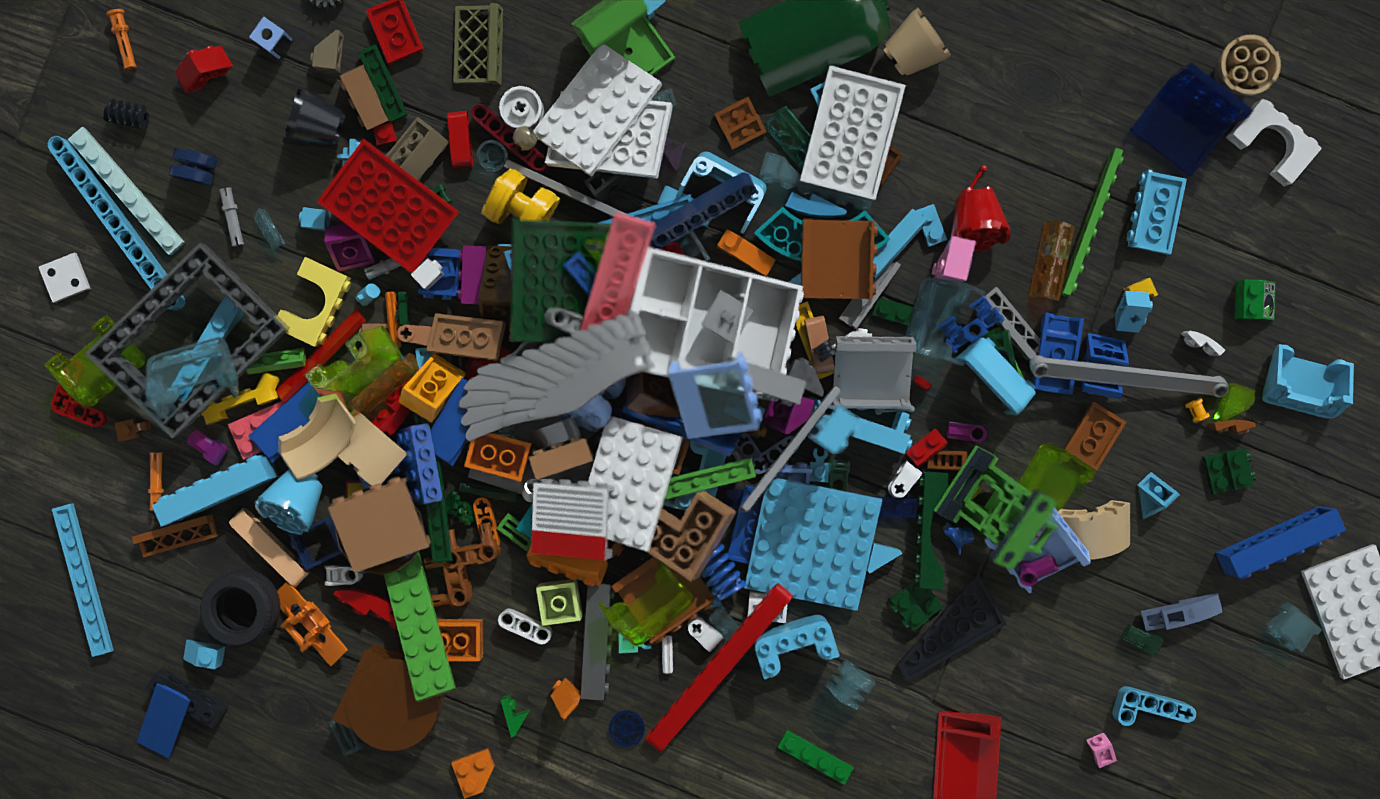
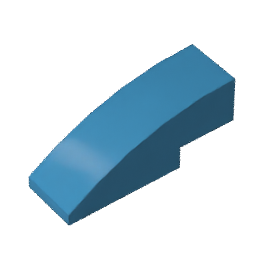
M794 192L791 193L784 207L794 213L817 218L844 217L847 210L815 194H812L808 200Z

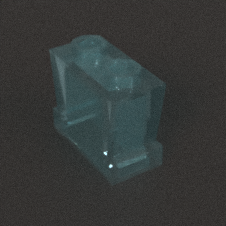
M1285 602L1280 607L1283 611L1269 621L1266 626L1271 629L1269 631L1271 635L1285 641L1283 645L1290 651L1294 652L1296 650L1303 653L1312 636L1318 635L1322 629L1293 604Z

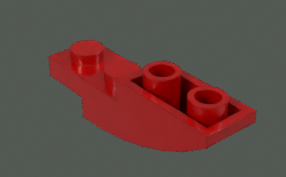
M412 375L406 378L395 391L388 395L387 399L383 401L388 407L382 410L371 422L383 433L386 432L391 436L411 411L399 403L403 387L411 380Z
M340 588L334 592L339 602L345 605L348 603L354 607L353 611L357 614L367 615L372 610L374 616L379 619L384 618L390 622L389 625L392 628L398 630L389 598L371 591L355 588Z

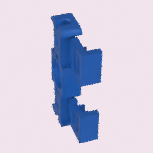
M985 295L968 305L969 308H974L978 314L976 316L978 318L964 326L962 330L961 325L958 326L955 322L957 319L954 315L938 325L948 337L946 342L954 353H957V348L968 341L972 343L986 334L988 328L997 322H1004L1005 318L1003 315H1000L999 309L997 307L992 308ZM978 325L980 327V334L973 335L970 332V327Z

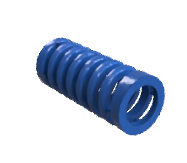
M723 544L717 545L705 566L708 568L701 574L703 578L713 576L707 581L708 587L718 585L712 591V595L716 597V602L721 601L747 585L744 580L740 579L739 571L727 574L735 567L734 562L721 565L730 557L729 553L716 556L724 549Z

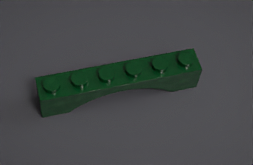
M923 472L918 480V486L921 487V495H918L917 501L918 507H920V514L917 515V526H920L919 534H916V545H919V551L915 554V564L918 565V572L914 574V584H917V588L943 590L944 569L934 554L930 529L935 512L934 509L948 489V473Z

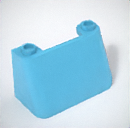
M1279 344L1274 349L1263 389L1262 399L1264 402L1322 418H1335L1353 404V363L1338 359L1326 366L1293 357L1294 349L1288 345Z

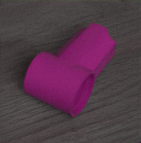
M950 421L948 423L946 438L982 442L987 436L983 426ZM976 428L981 430V437L978 439H974L972 436V431Z
M199 429L191 433L187 441L189 445L201 452L203 457L214 465H218L229 450L226 445L211 439Z
M1050 554L1034 562H1022L1019 565L1020 582L1025 586H1033L1039 578L1058 571L1059 567L1054 556Z

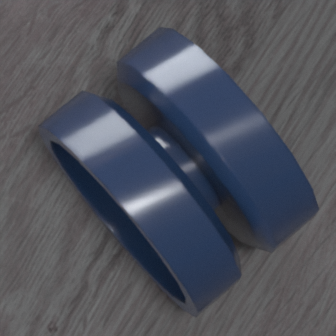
M174 148L172 159L184 164V166L171 165L169 176L212 186L214 176L209 172L203 171V169H216L218 159L201 152Z

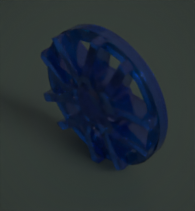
M630 710L618 712L613 716L609 724V733L613 741L625 747L637 744L645 732V724L641 716L637 712ZM626 714L625 720L622 719L620 715ZM628 714H632V715H633V718H632L631 721H630V720H627ZM635 717H637V718L639 719V721H640V722L633 723L634 720H635ZM616 718L621 721L620 725L614 722ZM612 725L618 728L614 732L612 731ZM642 725V730L635 729V726ZM620 732L622 735L616 738L614 735ZM634 733H641L640 736L636 739ZM632 735L634 741L629 743L628 736ZM625 736L627 743H623L620 740Z

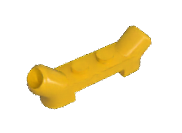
M266 372L262 374L255 390L251 391V388L240 391L239 396L233 397V395L222 398L220 403L214 402L201 414L206 425L227 419L226 410L256 400L258 405H264L279 399L275 390L280 381L279 378Z

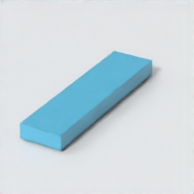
M914 209L888 235L890 240L877 249V256L873 258V264L877 265L876 276H873L875 279L880 276L928 222L926 218Z

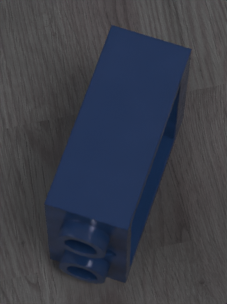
M332 516L312 524L308 532L327 524L339 549L335 533L336 526ZM295 533L289 535L291 538L290 544L299 555L298 561L306 570L342 553L339 549L313 561L301 537L302 535Z

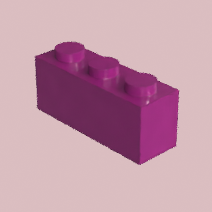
M463 246V250H460L459 260L462 262V270H459V281H462V289L458 290V300H461L463 305H479L478 299L487 251L486 246Z

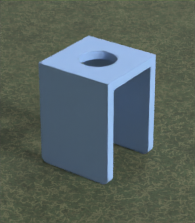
M265 17L261 19L249 36L259 46L280 59V56L273 51V48L280 38L285 36L290 41L293 40L284 30ZM265 29L272 31L273 35L269 40L262 38V32Z

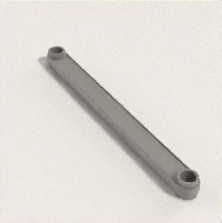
M1043 356L1033 357L1029 365L1032 374L1038 378L1052 377L1214 395L1215 397H1223L1229 392V386L1221 376L1211 377L1051 359L1044 358Z

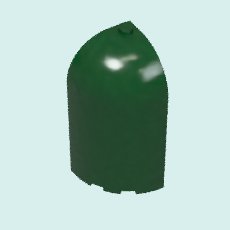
M784 0L739 21V25L745 41L747 40L754 64L758 63L756 66L768 96L771 97L827 72L829 66L838 67L876 48L890 31L891 21L887 13L890 7L887 0Z

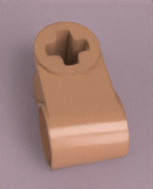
M402 325L397 331V336L404 342L428 346L432 327ZM408 328V331L412 332L411 336H408L406 339V336L403 335V332L407 331Z

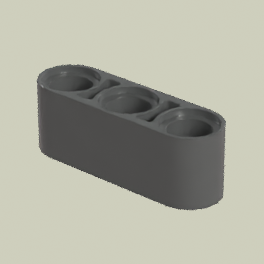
M575 417L531 432L537 450L581 436Z

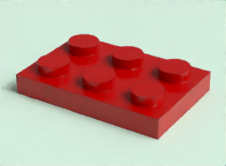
M388 0L366 10L389 65L424 51L404 0Z

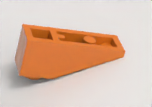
M728 229L717 245V248L764 276H767L776 261Z
M566 678L562 681L558 680L551 688L553 689L551 697L563 719L578 705L581 697V691Z

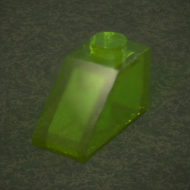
M1227 383L1229 392L1221 398L1214 419L1225 421L1248 410L1255 401V390L1235 383Z

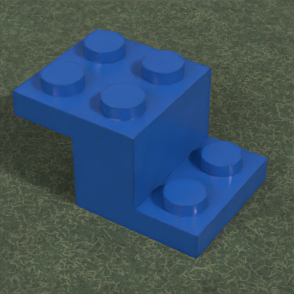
M1087 333L1085 338L1087 351L1082 362L1128 367L1129 360L1125 340ZM1081 381L1082 392L1121 399L1123 395L1122 385Z

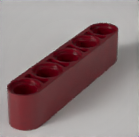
M477 104L472 108L471 115L473 119L538 174L548 171L549 166L547 164H544L542 168L535 167L537 160H546V157L535 147L530 149L528 155L522 156L520 154L522 148L518 144L516 145L515 142L506 143L507 136L513 135L514 130L483 104ZM479 111H485L486 114L483 118L478 119L476 117ZM500 123L499 130L492 131V124Z

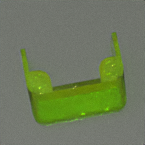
M659 559L657 560L662 567L655 574V579L658 583L629 606L621 602L614 604L612 608L608 609L601 601L598 603L611 626L634 646L646 642L694 602L693 595L672 568Z

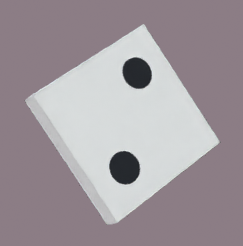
M77 253L69 254L39 266L53 303L91 289Z

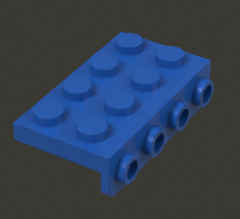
M421 424L397 430V443L406 452V456L401 463L404 464L405 472L403 473V478L407 479L405 483L408 485L411 499L415 505L440 501L442 499V492L430 426L428 424Z

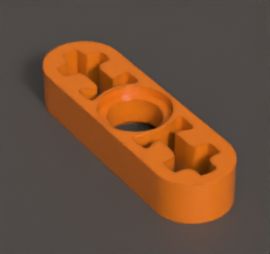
M480 497L473 504L477 526L482 524L484 519H489L492 522L491 530L494 531V534H492L493 539L497 540V544L500 546L492 502L487 497ZM481 500L483 503H487V507L484 510L485 514L489 512L490 516L486 515L480 518V515L483 514L482 508H478ZM478 527V531H479V535H480V540L482 541V539H481V534H480V529H479V527ZM487 547V552H493L490 547Z

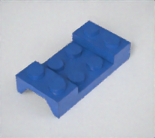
M1042 313L1038 356L1078 361L1084 318ZM1033 374L1032 383L1036 387L1034 390L1073 395L1075 380L1052 377L1038 378Z

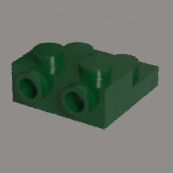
M1236 448L1203 456L1211 494L1254 486L1253 481H1256V475L1253 470H1250L1249 466L1252 458L1250 452L1246 451L1245 448Z
M914 580L889 598L892 602L889 604L896 614L899 612L902 615L903 619H901V622L907 630L911 628L915 631L929 620L928 618L943 608L930 589L917 588Z

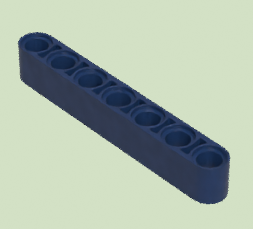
M745 172L739 173L655 221V227L648 247L659 250L752 197L756 193V187L751 176Z

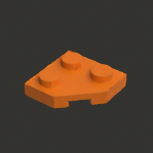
M488 748L454 760L451 763L464 799L482 793L495 766Z

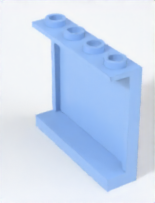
M1055 508L1049 521L1056 524L1058 528L1052 532L1042 547L1041 554L1027 551L1021 562H1018L1013 570L1007 568L1011 575H1015L1019 585L1025 588L1028 593L1032 592L1031 586L1023 585L1019 577V565L1024 561L1034 562L1051 554L1056 559L1059 567L1058 571L1078 561L1083 566L1090 564L1089 551ZM1039 530L1037 533L1039 537L1043 532L1041 530ZM986 536L985 542L987 546L995 549L997 545ZM1034 537L1030 544L1034 545L1038 538ZM1053 572V573H1051V574H1049V575H1046V576H1044V577H1042V578H1039V579L1037 580V582L1040 581V580H1042V579H1044V578H1046V577H1048V576H1050V575H1052V574H1054V573H1056V572Z

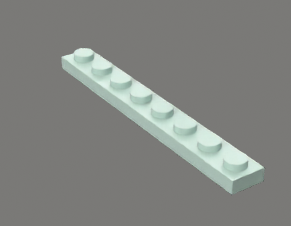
M81 127L68 139L168 255H172L185 244L183 239L86 128Z

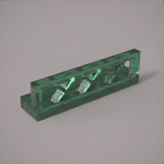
M785 106L778 110L763 126L802 171L805 160L799 159L797 150L802 151L806 158L811 135ZM774 120L780 124V131L772 127L771 123ZM785 136L792 138L793 145H788L785 142Z

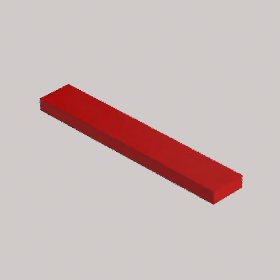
M357 309L342 322L325 340L323 345H320L306 359L305 366L298 367L276 390L283 402L286 403L366 322L363 315Z

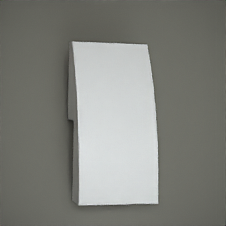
M1191 330L1182 333L1187 345L1194 348L1204 346L1203 350L1210 356H1220L1225 351L1217 342L1201 333Z

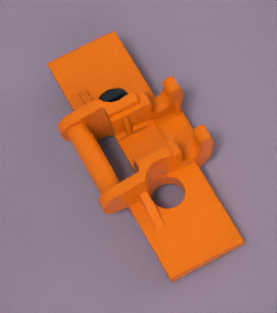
M286 581L277 591V594H279L278 598H280V608L288 617L280 627L285 629L301 647L302 653L312 645L330 666L334 665L348 649L330 629V621L313 602H307L295 587ZM302 623L308 630L307 635L304 637L305 639H303L292 624ZM320 633L325 636L326 642L321 641L319 638Z

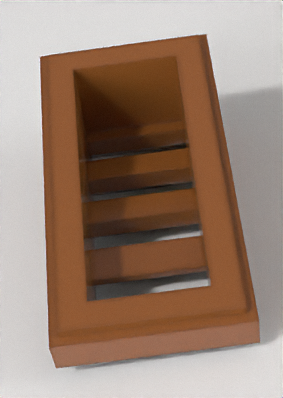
M939 451L937 453V466H934L933 456L927 462V469L960 471L968 458V452ZM942 455H945V466H942ZM950 455H953V466H950ZM958 455H961V467H958Z

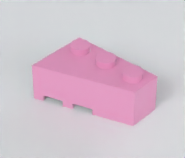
M952 236L938 262L933 265V280L954 285L966 281L975 241Z

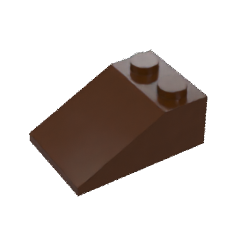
M641 371L631 374L626 379L627 408L642 415L682 418L671 380Z

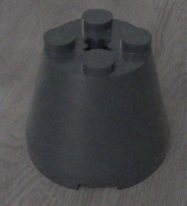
M299 86L296 95L300 97H295L285 131L289 135L284 134L282 142L290 145L331 148L332 145L336 146L340 135L337 132V128H341L343 125L345 114H342V110L307 88Z

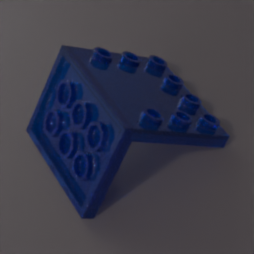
M1190 62L1169 77L1129 130L1188 176H1192L1228 128L1248 118L1254 110Z

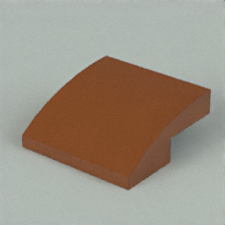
M748 96L714 113L732 150L766 132Z

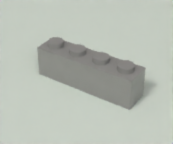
M728 357L727 363L737 361V358ZM748 362L749 371L747 373L753 380V393H762L763 398L772 401L775 398L781 399V404L791 407L793 404H800L806 381ZM737 370L723 372L721 380L726 381L727 386L738 389V386L742 387Z

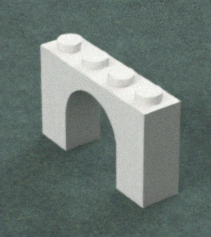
M1261 99L1255 102L1226 138L1241 150L1248 147L1262 129L1269 128L1278 131L1285 139L1286 153L1270 175L1283 186H1287L1297 179L1322 148L1314 138L1304 134L1301 127L1291 123L1287 115L1278 112L1270 101Z

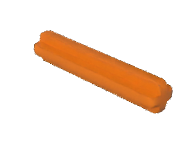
M386 292L385 299L390 347L400 348L401 340L397 336L399 322L396 318V310H398L396 292Z

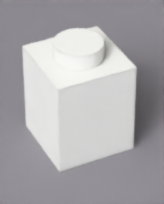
M427 258L411 276L424 289L429 290L444 275L441 271L443 267L436 260L432 262Z

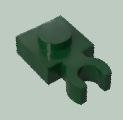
M398 292L400 305H398L399 310H396L397 321H400V325H411L408 292Z

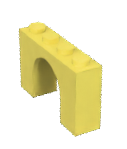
M305 257L297 275L321 287L325 295V306L322 312L312 319H303L281 309L278 316L290 327L286 334L312 346L319 347L320 344L323 345L327 338L326 332L328 327H331L335 321L334 314L336 310H339L343 304L342 297L344 293H347L351 287V278Z

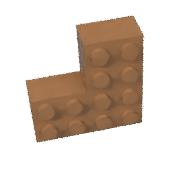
M705 491L696 493L682 520H679L662 508L650 550L647 552L688 580L693 581L701 575L735 516L736 511Z

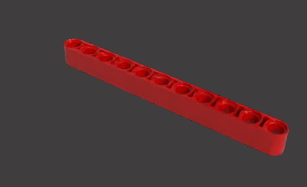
M777 583L649 732L645 738L647 743L658 752H661L789 603L793 595Z

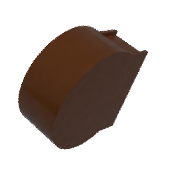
M373 643L369 649H365L332 720L353 729L361 740L374 748L385 751L403 750L420 742L436 724L443 710L444 693L417 702L404 653H394Z

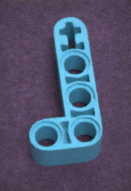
M1128 686L1119 689L1113 708V717L1124 726L1134 723L1138 710L1185 723H1190L1196 718V710L1183 701ZM1132 693V698L1126 701V695ZM1147 698H1150V699H1151L1150 704L1147 705V706H1145V705H1144L1145 700H1146ZM1169 703V708L1163 711V706ZM1178 709L1187 712L1181 714L1180 712H1178ZM1127 711L1126 718L1121 719V714Z

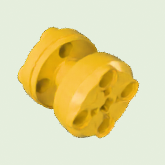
M510 168L494 183L481 214L497 224L503 223L510 213L520 220L550 221L560 202V198L545 188L538 190L532 199L523 194L527 178L517 170Z

